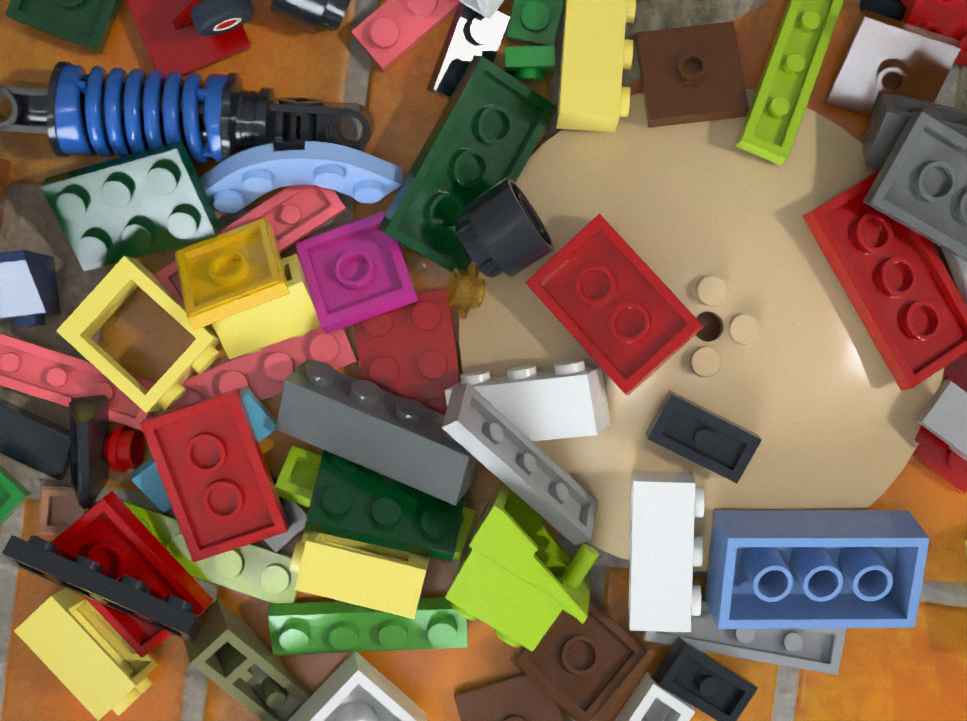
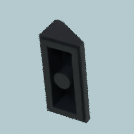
M106 395L71 398V402H69L71 484L78 504L82 509L92 506L109 479V462L105 460L103 455L104 441L109 433L108 398Z
M0 398V453L61 481L71 462L70 431Z

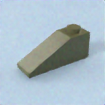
M218 599L198 616L202 626L194 643L184 640L190 663L262 721H288L313 694L278 655H273L272 649L264 640Z

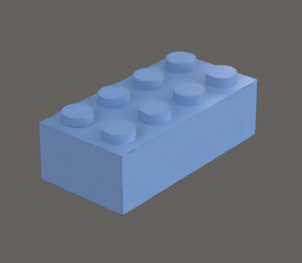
M714 510L705 600L718 629L915 628L930 538L909 510Z

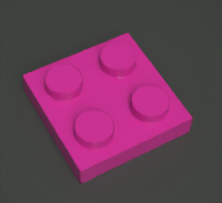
M387 210L295 243L319 323L325 334L419 301L399 242L377 230Z

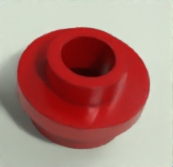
M118 424L113 432L108 433L103 445L105 460L109 462L112 471L124 473L128 469H137L141 465L145 453V437L143 432L134 430V428L126 426V424Z

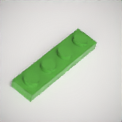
M445 597L420 598L414 619L343 601L270 604L268 613L273 655L353 652L354 650L356 652L468 648L467 619L458 614L452 608V602Z

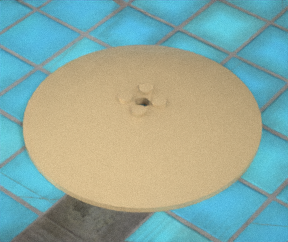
M746 89L749 108L756 90ZM643 93L631 95L628 117L619 118L615 133L562 129L544 142L529 157L516 181L517 186L527 197L549 233L555 250L513 277H509L504 272L496 277H487L478 269L473 261L469 265L463 279L459 306V348L463 374L489 370L491 378L507 376V369L525 365H536L537 373L555 371L554 364L583 359L585 367L599 366L525 283L599 213L695 317L703 312L714 314L720 321L721 329L717 338L706 342L695 335L629 396L625 395L603 370L611 425L598 435L532 441L597 501L592 537L586 543L619 558L629 560L632 470L692 472L696 487H704L703 518H694V536H702L703 561L702 567H693V572H707L714 510H867L889 488L904 469L919 443L914 439L921 425L915 420L941 386L944 368L914 388L900 390L802 215L875 172L874 169L865 163L863 144L839 125L811 109H805L788 160L780 166L735 147L746 117L649 128ZM669 390L758 434L762 439L737 484L647 439L645 433Z

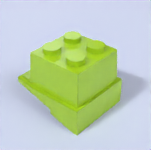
M501 482L480 516L469 547L455 571L445 598L452 602V608L464 618L472 621L480 619L495 628V634L505 643L513 647H520L522 645L533 652L562 610L577 618L583 625L588 617L591 579L587 573L600 554L593 547L583 543L574 558H572L542 525L545 519L506 484Z

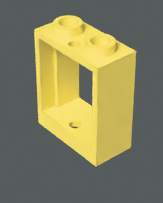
M124 256L56 330L145 413L156 412L160 408L168 411L186 392L182 383L195 370L200 375L220 354L215 349L220 343L216 332L209 325L193 330L186 316L184 302L138 260ZM138 286L196 338L149 391L91 339Z
M305 530L301 542H297L290 571L298 573L294 590L414 619L430 557Z
M67 588L49 597L14 630L98 721L111 709L119 716L153 684L147 675L158 664L149 654L141 658L83 595Z

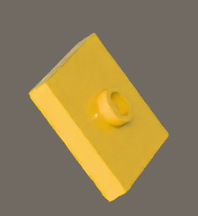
M267 217L174 252L186 316L193 330L290 294L274 231Z

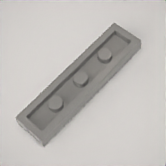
M468 382L452 389L442 428L574 546L590 541L597 501Z
M701 598L700 616L691 615V632L643 631L642 637L644 641L673 645L679 636L705 652L838 675L847 628L718 629L706 600Z

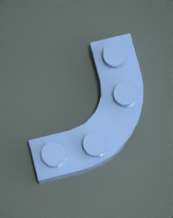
M305 141V150L275 152L274 145L271 143L241 151L225 159L199 179L210 204L216 210L235 214L263 194L277 188L292 185H316L351 196L358 202L373 204L401 187L403 184L402 167L351 147L326 142Z

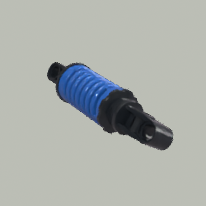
M59 61L53 68L49 83L13 80L0 82V93L9 99L12 106L10 117H5L0 113V131L48 134L51 148L54 154L59 157H68L71 154L94 156L97 153L102 157H112L115 154L123 157L182 140L190 159L193 158L198 163H208L212 158L217 163H221L241 151L273 143L274 149L280 151L305 150V141L333 143L361 151L371 139L375 129L374 118L371 112L363 105L328 102L305 97L276 98L274 89L262 87L259 92L244 90L239 73H229L228 75L210 74L206 79L204 88L203 79L198 73H189L184 81L183 75L176 71L168 73L165 79L164 74L159 70L150 71L146 77L145 72L140 69H132L127 75L124 69L113 68L107 74L106 69L95 66L89 74H86L85 69L80 65ZM352 116L358 119L363 127V136L358 140L345 139L338 130L339 118Z

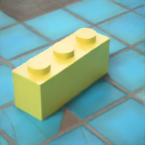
M565 0L556 129L615 133L619 118L628 117L631 90L630 87L622 86L623 69L631 70L633 40L625 39L626 23H634L636 0Z

